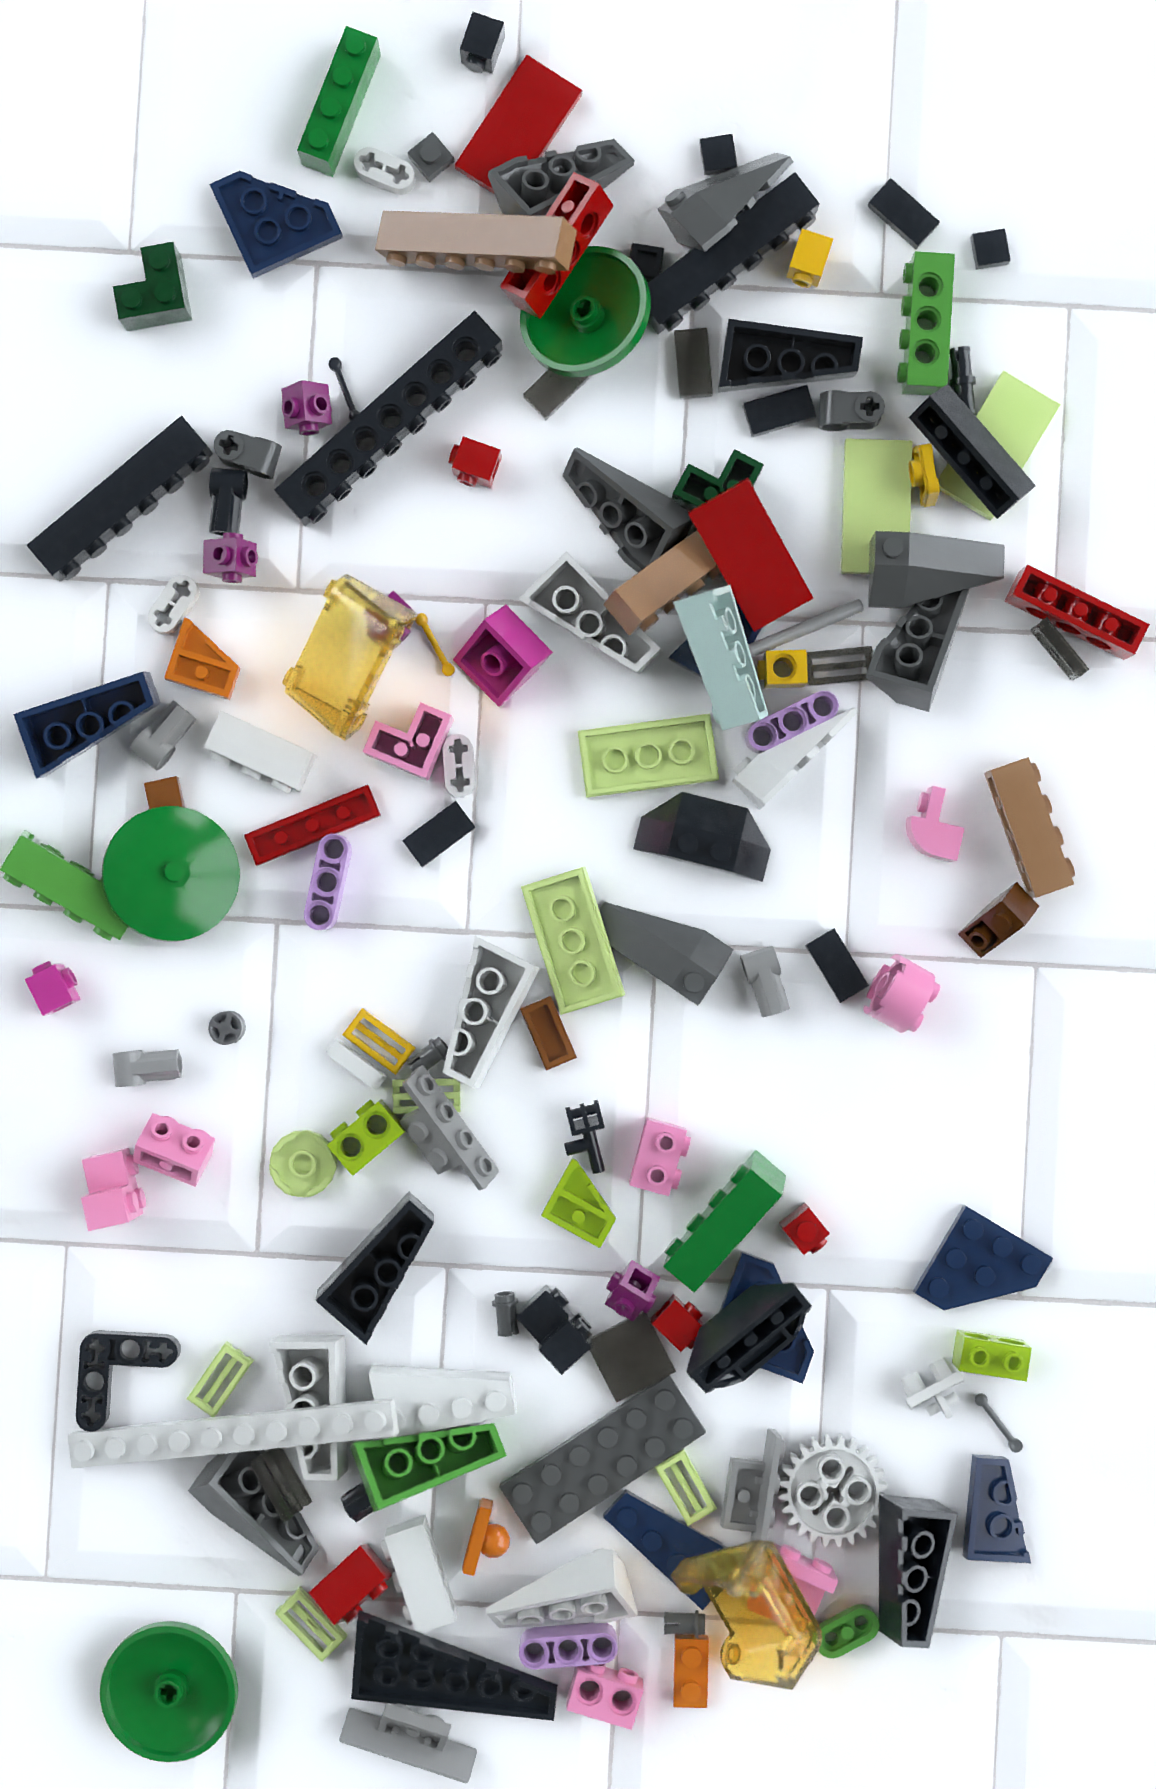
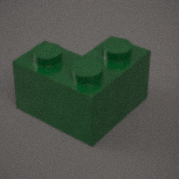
M174 242L140 247L146 280L113 286L118 320L127 332L193 320L182 257Z
M734 449L718 479L688 463L673 491L672 499L687 511H691L746 478H749L754 487L764 464Z

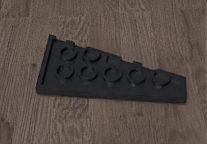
M358 1611L351 1699L554 1721L557 1684L367 1612Z

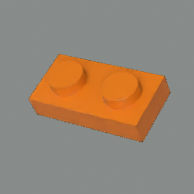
M674 1634L673 1707L707 1708L708 1635H699L698 1638H695V1635Z

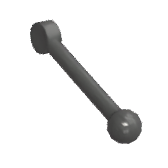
M983 1393L977 1394L975 1396V1403L984 1408L1009 1441L1008 1447L1015 1453L1020 1452L1023 1448L1022 1442L1012 1436L988 1404V1397Z

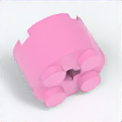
M894 954L891 958L895 962L891 966L884 964L872 981L866 995L867 998L871 999L870 1007L864 1005L863 1011L865 1014L900 1033L907 1030L915 1032L923 1021L924 1015L922 1012L927 1003L933 1002L940 991V984L935 982V975L899 954Z

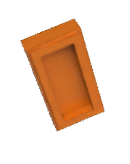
M486 1498L479 1500L463 1560V1574L475 1575L480 1553L488 1558H498L505 1554L510 1546L509 1533L503 1526L499 1524L488 1525L493 1500Z

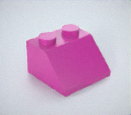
M505 604L483 620L453 658V661L500 707L538 671L553 652Z

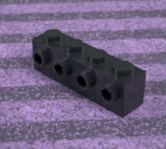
M948 384L931 394L908 417L996 519L1014 507L1036 487L1033 481Z

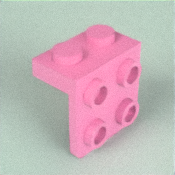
M771 1542L769 1560L764 1562L763 1571L758 1572L747 1597V1605L750 1609L800 1631H807L812 1624L825 1591L833 1594L839 1582L833 1566L819 1558L812 1560L801 1555L802 1553L790 1545L783 1544L780 1546Z

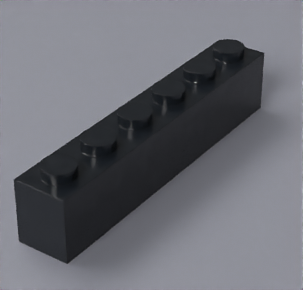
M796 172L758 199L751 209L744 210L737 215L735 219L738 223L708 250L704 252L693 248L647 283L651 298L648 323L657 334H660L665 329L668 332L674 330L683 322L684 318L682 316L692 309L697 312L710 301L709 296L718 289L721 292L727 290L736 282V276L744 269L748 272L753 270L763 261L764 258L762 256L771 249L774 252L780 250L790 240L789 236L797 229L800 231L801 229L806 230L816 221L817 218L815 216L820 203Z
M181 415L26 546L55 579L60 582L64 579H72L81 571V565L90 557L94 559L100 556L107 549L106 544L115 536L121 537L133 527L132 522L141 514L145 516L155 510L159 504L158 500L165 494H172L180 489L184 484V478L193 471L196 473L204 469L210 462L209 457L213 455V452Z

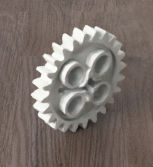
M825 1433L824 1442L819 1444L813 1436L811 1437L812 1447L809 1449L804 1444H799L802 1452L800 1456L792 1452L789 1453L790 1459L793 1462L792 1466L788 1464H782L781 1466L788 1477H780V1485L786 1488L780 1490L777 1494L780 1500H786L780 1508L782 1513H791L787 1517L789 1526L798 1523L796 1531L799 1536L809 1531L808 1539L810 1543H813L820 1536L823 1547H827L829 1540L834 1539L837 1547L841 1548L842 1538L847 1537L848 1541L853 1545V1534L858 1532L863 1538H866L867 1535L864 1530L866 1525L877 1528L872 1517L874 1515L879 1516V1495H884L880 1492L889 1489L886 1481L879 1480L886 1475L883 1468H874L879 1460L876 1455L867 1458L870 1450L866 1445L857 1450L858 1442L855 1438H852L846 1445L842 1434L838 1435L836 1442H832L828 1433ZM832 1459L839 1462L834 1472L826 1473L822 1471V1466L827 1460ZM848 1467H853V1470L845 1475V1470ZM860 1481L865 1483L861 1493L855 1495L848 1492L853 1482ZM807 1486L817 1488L816 1495L811 1499H804L800 1496L801 1491ZM829 1486L831 1488L838 1487L839 1492L837 1494L833 1492L828 1494L826 1489ZM821 1505L820 1511L817 1514L812 1513L814 1509ZM840 1508L843 1510V1515L840 1519L835 1521L827 1519V1514L831 1509Z

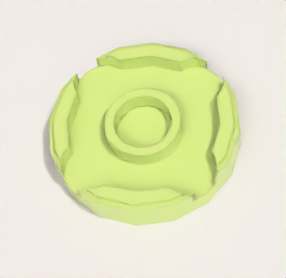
M296 1130L283 1136L273 1147L270 1157L269 1171L275 1185L285 1194L302 1198L312 1197L322 1192L333 1180L337 1169L336 1156L326 1146L329 1141L321 1134L311 1130Z

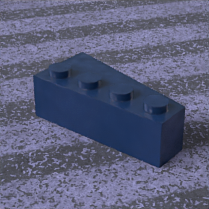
M143 671L13 715L35 777L39 779L50 775L154 709L161 702L151 673Z

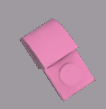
M931 786L927 788L926 793L921 792L917 812H921V816L912 815L906 818L907 836L913 847L923 855L954 862L958 859L965 828L938 822L946 789Z

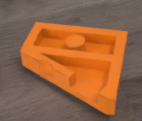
M184 617L164 679L230 700L240 667L189 618Z

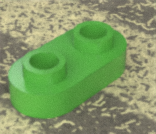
M865 1604L853 1605L821 1622L815 1629L814 1641L817 1650L824 1657L838 1658L871 1641L879 1631L878 1617L875 1611ZM863 1616L866 1618V1622L863 1625L855 1624V1620L858 1617ZM834 1632L837 1635L833 1641L825 1640L826 1634Z

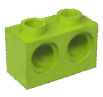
M370 1099L355 1112L359 1118L350 1126L344 1121L329 1134L333 1140L326 1146L352 1177L406 1132L400 1124L398 1117L393 1114L392 1110L382 1099L376 1104ZM381 1115L385 1118L387 1127L384 1132L378 1133L371 1129L369 1125L371 1116ZM355 1137L358 1139L361 1145L360 1152L357 1154L348 1153L343 1145L345 1138Z
M957 1329L952 1364L962 1372L1027 1382L1032 1347L1021 1339Z

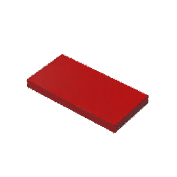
M526 54L454 164L455 170L495 195L488 178V171L515 157L527 156L528 160L542 157L583 95V90Z
M749 478L688 512L728 585H731L733 595L754 632L814 599Z

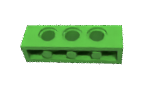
M915 251L910 262L904 264L903 283L908 284L907 296L902 298L901 317H906V327L901 329L899 337V350H904V362H899L897 370V383H902V394L930 396L948 384L955 254ZM923 285L931 287L934 291V296H924L920 292L919 287ZM920 318L929 320L933 329H922L918 325L917 320ZM918 351L926 352L931 362H919L915 353Z

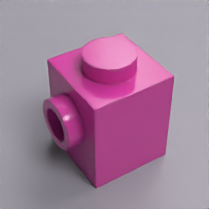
M50 961L45 962L32 969L34 975L24 979L42 1016L52 1015L81 1000L75 988L78 985L77 979L73 971L69 967L65 968L64 964L52 965Z

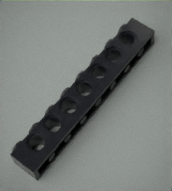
M474 310L277 486L274 491L305 527L310 522L315 524L320 521L328 511L326 508L333 501L337 500L339 502L347 497L353 489L351 487L352 484L360 477L362 479L369 477L376 470V463L385 455L390 457L395 454L402 446L401 441L408 434H417L427 424V417L435 410L437 413L443 411L451 403V396L460 388L466 390L477 379L475 374L484 366L487 368L492 367L501 358L502 354L500 352L503 350L500 337ZM464 349H471L475 352V356L469 361H462L457 357L459 352ZM439 371H446L450 374L449 380L445 383H436L433 380V376ZM412 394H423L425 396L424 402L418 406L409 404L408 399ZM390 415L398 416L400 423L394 428H387L383 425L386 417ZM363 438H373L375 445L372 449L363 451L358 448L359 442ZM344 459L350 462V467L346 472L337 473L333 471L337 461ZM314 482H323L325 484V489L320 495L314 496L309 494V487Z

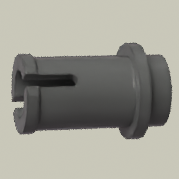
M437 1037L435 1040L431 1038L428 1040L429 1045L406 1061L410 1066L409 1068L413 1072L417 1067L423 1065L428 1071L440 1060L445 1061L448 1051L447 1044L440 1037Z
M503 1291L494 1294L495 1299L492 1301V1306L496 1307L497 1335L509 1337L512 1336V1332L513 1335L519 1334L516 1319V1304L519 1303V1300L515 1297V1293L513 1291Z
M695 1610V1613H664V1623H678L665 1624L664 1635L686 1634L695 1635V1638H698L699 1635H705V1614L699 1613V1610Z

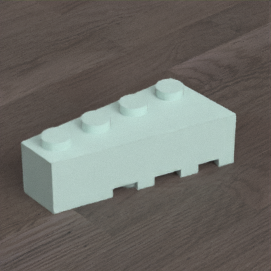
M731 585L674 601V606L702 676L704 686L710 697L713 717L716 723L720 724L722 731L769 716Z

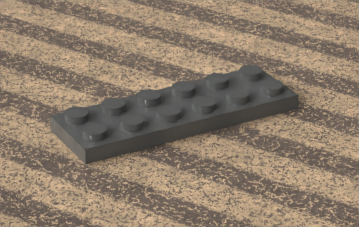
M668 1373L502 1482L499 1488L537 1545L706 1434V1430Z

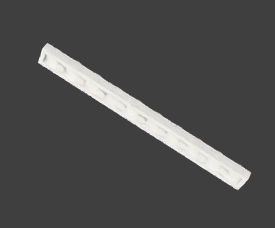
M392 1398L104 1428L93 1432L75 1431L68 1434L67 1439L71 1469L394 1437L399 1431L395 1401Z

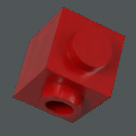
M463 436L460 445L454 444L448 463L452 464L453 475L457 476L459 483L469 487H476V484L491 489L502 459L501 449Z
M805 1202L779 1222V1225L803 1255L809 1251L811 1254L816 1253L828 1242L825 1238L830 1235L829 1231Z
M675 1294L650 1317L651 1324L680 1352L686 1347L689 1349L693 1348L698 1329L703 1326V1322L700 1320L703 1314L690 1301L684 1304Z

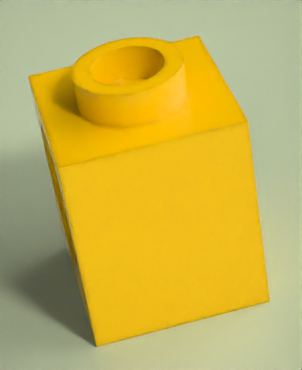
M801 229L786 278L792 279V282L800 287H818L833 238Z
M807 650L765 651L763 660H758L757 662L758 680H764V689L805 687L808 683ZM778 661L787 663L790 667V675L785 678L778 677L773 671V664Z

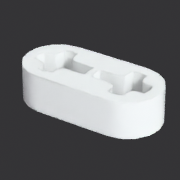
M364 147L356 153L354 166L357 175L363 181L398 195L407 194L414 188L416 181L414 170L407 161L374 147ZM373 158L375 165L381 168V170L370 167L368 171H365L362 162H369ZM401 171H405L408 180H401L399 184L395 183L394 176L388 173L399 175Z
M187 575L174 576L150 608L148 622L158 633H174L182 624L184 617L186 618L197 602L200 589L191 577ZM189 583L188 590L191 594L188 597L182 595L175 604L174 602L179 595L178 591L175 590L178 585L184 587ZM173 606L169 613V617L172 619L169 625L163 623L159 627L158 613L166 614L170 607Z
M454 734L449 736L443 744L444 778L448 792L455 798L462 799L471 795L476 785L474 748L468 737L463 734ZM458 740L461 741L462 746L468 747V751L462 753V764H456L455 754L449 753V748L454 747L455 741ZM457 769H462L464 779L470 780V785L464 786V792H458L457 787L451 786V781L457 779Z
M337 1038L326 1051L333 1060L374 1090H378L387 1078L384 1072Z

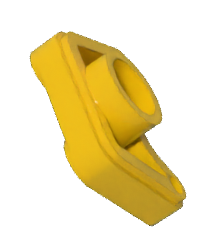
M927 443L914 446L912 448L913 460L909 461L908 464L911 485L913 488L920 487L921 506H935L940 493V487L936 476L932 445Z

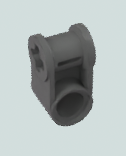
M830 390L820 393L819 428L824 431L873 429L881 421L885 409L884 400L881 395L872 391L847 392ZM864 406H870V410L873 412L872 416H866V410H863Z
M233 430L221 431L215 437L213 445L215 453L224 465L247 471L249 474L264 479H273L282 446L274 441L261 437H252ZM232 443H235L238 450H231L230 454L227 455L224 447H230Z

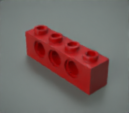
M573 172L545 215L564 217L577 231L569 271L555 270L554 274H543L535 269H525L523 273L509 271L499 287L515 307L541 319L614 207L599 183Z
M1028 564L1018 572L1004 602L1122 660H1126L1136 654L1150 625Z

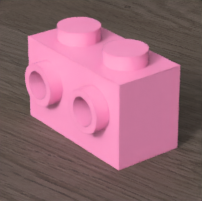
M152 1113L135 1144L133 1162L196 1187L213 1154L215 1138L204 1130L192 1129L179 1124L172 1117Z
M646 1117L629 1179L630 1186L665 1196L670 1195L671 1188L677 1190L682 1170L677 1169L680 1156L686 1157L691 1137L686 1136L687 1130L685 1127Z

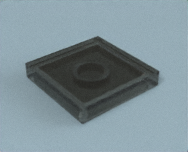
M643 1311L634 1321L627 1318L592 1336L590 1352L616 1403L676 1372L659 1335L651 1324L648 1314Z

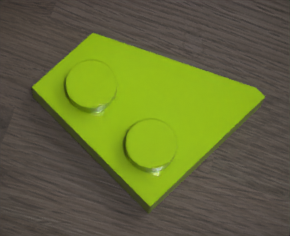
M572 1157L541 1216L601 1248L616 1220V1216L577 1159Z

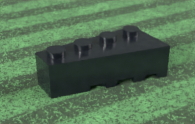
M728 319L717 393L853 378L859 370L863 337Z
M409 1191L317 1289L316 1302L365 1345L368 1344L376 1325L384 1315L396 1289L399 1288L411 1262L414 1261L434 1225V1213Z
M879 1495V1631L901 1647L930 1649L958 1513L934 1499Z

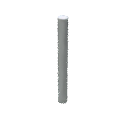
M856 599L750 643L748 646L751 657L864 611V606L860 599Z

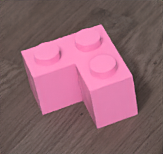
M420 702L407 733L375 720L362 752L366 756L429 781L454 718L446 712Z
M129 1148L90 1156L82 1160L89 1194L81 1197L88 1232L128 1223L143 1214V1208L146 1207V1198L143 1189L138 1188L135 1175L139 1173V1167L137 1163L133 1162L134 1154H130Z

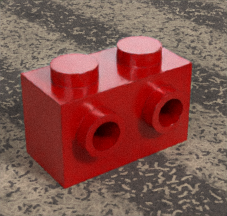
M367 1543L357 1547L308 1593L333 1625L343 1621L348 1625L357 1618L359 1610L363 1611L360 1606L369 1597L374 1601L389 1588L386 1582L392 1577V1573Z

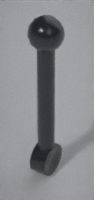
M333 357L329 360L328 365L330 370L335 372L350 411L348 418L351 421L360 412L354 406L341 372L342 362L339 358Z

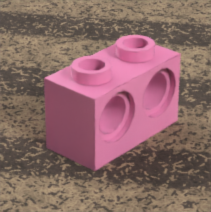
M605 1664L576 1666L566 1698V1710L632 1730L644 1691L643 1678L638 1677L639 1675L633 1670L620 1668L618 1671L606 1667ZM585 1681H594L598 1684V1687L593 1691H586L581 1687V1684ZM624 1690L629 1692L631 1696L625 1701H619L613 1697L614 1694Z

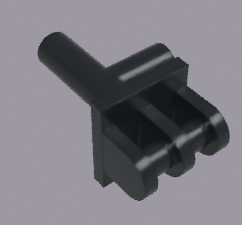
M597 1099L593 1100L594 1104L585 1106L584 1103H581L579 1108L570 1109V1106L565 1107L572 1136L583 1135L582 1139L564 1143L566 1155L570 1156L587 1151L593 1174L605 1171L596 1135V1130L605 1128Z

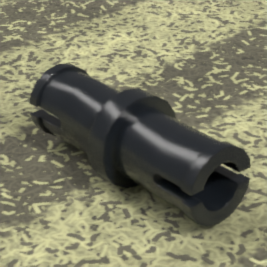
M959 346L958 350L955 347L951 348L949 354L952 379L949 380V386L973 414L977 415L973 385H976V377L972 376L970 346Z

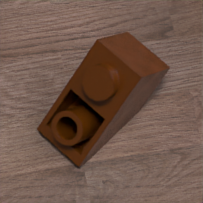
M1015 882L994 898L960 930L958 935L982 958L1026 926L1040 906L1018 882Z

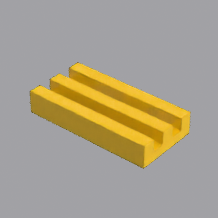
M361 1008L342 1034V1036L395 1075H397L417 1048L364 1008ZM365 1018L405 1048L406 1051L403 1054L363 1025L361 1020ZM355 1028L397 1058V1063L394 1065L354 1035L352 1032Z

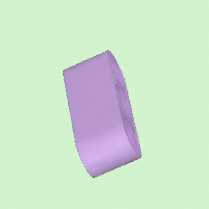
M819 691L757 721L745 734L747 747L755 753H762L833 718L838 712V699L829 691ZM816 699L827 701L830 707L828 715L820 716L816 714L813 708ZM785 714H794L798 717L800 721L798 730L790 731L785 728L783 724ZM755 729H765L769 733L770 741L768 745L759 746L754 742L753 732Z
M338 834L324 836L318 845L304 910L305 922L314 930H328L336 924L352 855L350 842ZM334 840H339L343 844L344 851L339 858L331 859L327 854L328 844ZM326 873H332L336 878V886L329 892L323 891L320 886V879ZM319 906H325L329 911V919L323 925L317 924L313 919V912Z
M592 1622L532 1627L524 1631L520 1637L519 1659L525 1667L533 1670L606 1664L611 1662L617 1654V1634L613 1626L608 1623ZM604 1637L609 1639L611 1643L606 1648H598L593 1642L597 1638ZM565 1640H572L576 1643L577 1647L571 1651H565L559 1645ZM530 1643H538L543 1647V1650L533 1654L527 1651L526 1646Z

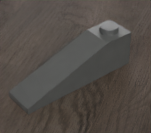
M615 139L578 145L575 151L557 154L556 150L545 152V157L530 160L527 159V156L515 157L488 171V178L503 215L545 216L573 172L599 183L605 189L634 165L635 160Z
M775 152L682 189H676L666 196L665 203L657 210L678 243L705 252L738 223L735 216L739 211L743 209L749 210L756 203L754 195L758 191L770 188L794 161L789 155Z
M578 447L573 449L562 474L563 478L584 507L592 509L601 522L599 525L604 535L610 534L620 548L617 551L619 556L636 572L643 570L686 538L693 522L688 511L676 501Z
M875 531L869 545L868 607L902 609L925 600L937 599L946 594L1004 579L1005 545L912 532Z
M970 589L946 594L937 599L915 603L909 612L897 621L895 628L886 639L883 638L876 646L866 678L896 703L929 712Z
M604 902L599 909L612 948L697 1006H699L734 951V949L706 930Z
M265 1450L217 1454L206 1464L188 1489V1492L216 1518L294 1574L302 1576L318 1552L319 1546L301 1513L295 1512L286 1495L289 1491L285 1483L279 1482L271 1467L274 1463Z

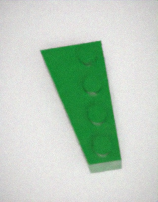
M756 1149L745 1163L741 1164L729 1178L730 1181L724 1188H719L707 1203L709 1206L702 1214L697 1213L686 1226L688 1231L681 1239L675 1237L664 1251L667 1256L663 1267L693 1293L699 1289L783 1196L786 1174Z

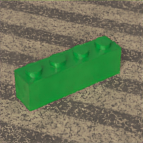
M349 26L345 27L297 148L303 166L331 177L334 176L381 57L377 37Z

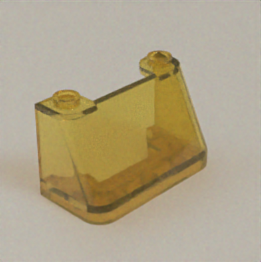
M346 573L338 581L332 579L326 587L323 597L327 598L324 607L295 668L290 667L282 681V684L286 686L284 692L288 697L333 735L344 741H347L362 728L368 716L364 712L370 706L368 702L394 649L400 645L402 641L400 638L405 628L410 629L418 614Z
M753 1540L681 1561L671 1574L678 1589L682 1593L692 1595L696 1594L703 1586L730 1633L720 1649L721 1663L729 1678L793 1690L820 1649L822 1631L774 1543L767 1540Z

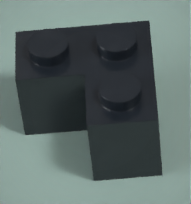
M546 1284L516 1312V1319L539 1343L538 1350L562 1376L592 1348V1332L590 1331L592 1326L581 1313L574 1315L566 1305L569 1304V1301L558 1288L551 1290Z

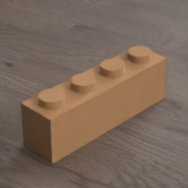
M696 530L616 588L603 605L629 636L639 628L645 632L659 620L657 616L659 613L664 611L668 615L676 609L674 601L681 600L680 598L686 593L689 597L695 595L705 586L703 581L706 578L710 577L713 581L722 573L699 532Z
M1029 757L985 772L984 776L1026 892L1032 898H1037L1074 885L1072 877L1075 876V870L1071 860L1068 857H1064L1061 845L1064 844L1063 836L1059 827L1053 826L1049 814L1052 813V806L1046 794L1042 795L1038 782L1041 781V775L1037 765L1034 762L1031 763Z

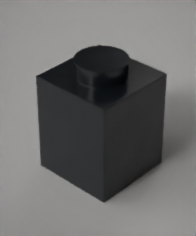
M472 11L460 46L461 64H464L466 68L476 73H483L485 71L493 74L505 40L504 22Z

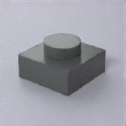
M433 131L407 152L408 158L429 183L455 162L454 156Z

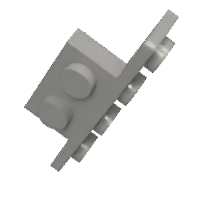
M425 1066L417 1067L403 1081L402 1085L418 1106V1109L405 1114L399 1121L437 1175L460 1165L479 1191L485 1189L499 1173L498 1167Z
M772 1428L767 1429L763 1461L730 1457L720 1521L723 1529L752 1532L748 1563L755 1572H762L764 1562L769 1560L770 1543L767 1541L769 1528H773L775 1523V1509L772 1505L774 1494H778L780 1489V1475L777 1473L779 1460L782 1461L785 1455V1441L778 1431Z
M387 1703L382 1717L355 1708H349L339 1738L341 1743L465 1784L470 1780L477 1755L476 1748L448 1739L452 1724L444 1722L441 1717L429 1714L425 1716L413 1712L408 1706L403 1704L391 1705Z

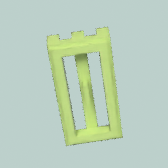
M433 1078L438 1086L453 1085V1092L443 1093L448 1099H454V1108L457 1112H461L460 1081L454 1078ZM405 1079L392 1080L393 1114H406L418 1109L417 1105L401 1106L400 1100H413L408 1093H400V1087H403L402 1083Z
M226 1341L186 1399L211 1417H215L254 1359L250 1356H245L240 1349H235L231 1343ZM225 1354H229L232 1356L201 1400L197 1395ZM236 1362L242 1363L243 1365L214 1407L208 1404Z
M684 1448L655 1466L657 1473L687 1526L717 1510V1506ZM682 1460L707 1504L706 1507L702 1508L677 1465L678 1461ZM671 1467L696 1511L694 1514L690 1515L666 1473V1468Z
M301 1586L275 1611L280 1620L321 1662L347 1637V1633L338 1624L333 1625L315 1600ZM298 1600H299V1601L321 1622V1624L335 1637L334 1640H333V1638L307 1613V1611L297 1602ZM290 1608L327 1645L325 1649L288 1612Z

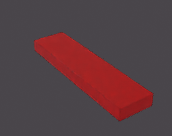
M367 784L244 834V838L255 865L260 866L317 843L328 834H339L381 817V813L370 786Z

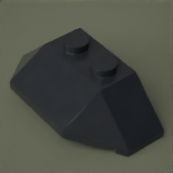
M686 792L679 793L641 817L633 850L760 882L764 880L771 852L767 841L748 808Z
M794 1283L751 1285L698 1329L686 1369L687 1374L705 1393L713 1392L715 1388H725L745 1381L796 1339L805 1321L806 1313H809L812 1308L811 1303Z

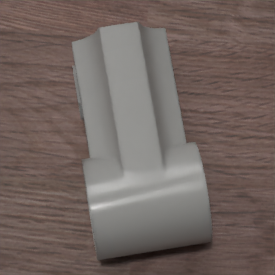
M173 700L151 727H146L137 735L130 746V750L158 771L170 760L176 750V744L197 719Z
M769 946L740 955L746 979L752 985L762 1018L789 1010V1002L780 978L782 974L774 947Z
M179 1049L144 1053L143 1050L112 1053L115 1087L146 1084L147 1081L182 1078L183 1065Z

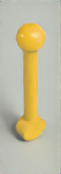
M424 613L417 614L415 623L424 630L442 664V673L445 676H452L455 673V667L453 664L448 663L429 628L427 615Z

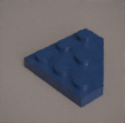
M240 170L209 184L253 279L344 238L329 204L316 198L313 200L297 194L295 190L273 182L271 184Z
M963 1205L913 1292L945 1311L1035 1288L1052 1262L1053 1257L968 1206Z
M741 1251L719 1312L751 1285L782 1283L774 1263ZM803 1326L796 1339L760 1368L803 1384L814 1355V1350Z

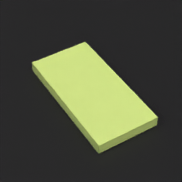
M1003 370L976 417L1020 468L1023 469L1061 404ZM947 463L938 478L940 491L991 521L994 515Z
M845 439L841 574L869 575V545L875 531L910 532L911 482L908 464L909 461H912L913 441Z
M710 713L578 731L586 798L719 781Z
M586 866L521 886L560 1015L624 996L625 991Z

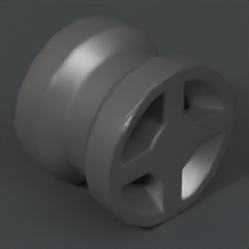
M235 1011L219 1012L209 1022V1035L213 1041L221 1045L236 1043L245 1034V1020Z

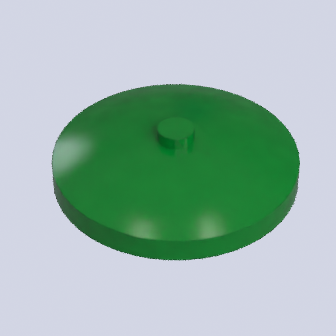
M588 246L541 319L520 310V330L524 343L530 353L543 367L556 374L567 377H585L606 371L622 361L635 348L644 334L651 310L648 284L637 265L625 254L609 247Z
M161 806L135 815L119 828L106 848L102 862L101 878L107 902L124 925L137 934L149 939L163 942H178L204 934L215 927L226 916L237 896L240 882V867L237 853L230 838L216 822L206 815L189 808Z
M177 1621L151 1623L129 1634L116 1647L108 1659L100 1682L101 1709L111 1732L120 1743L133 1753L158 1762L185 1761L209 1750L228 1728L238 1700L236 1671L223 1646L206 1631L188 1623Z

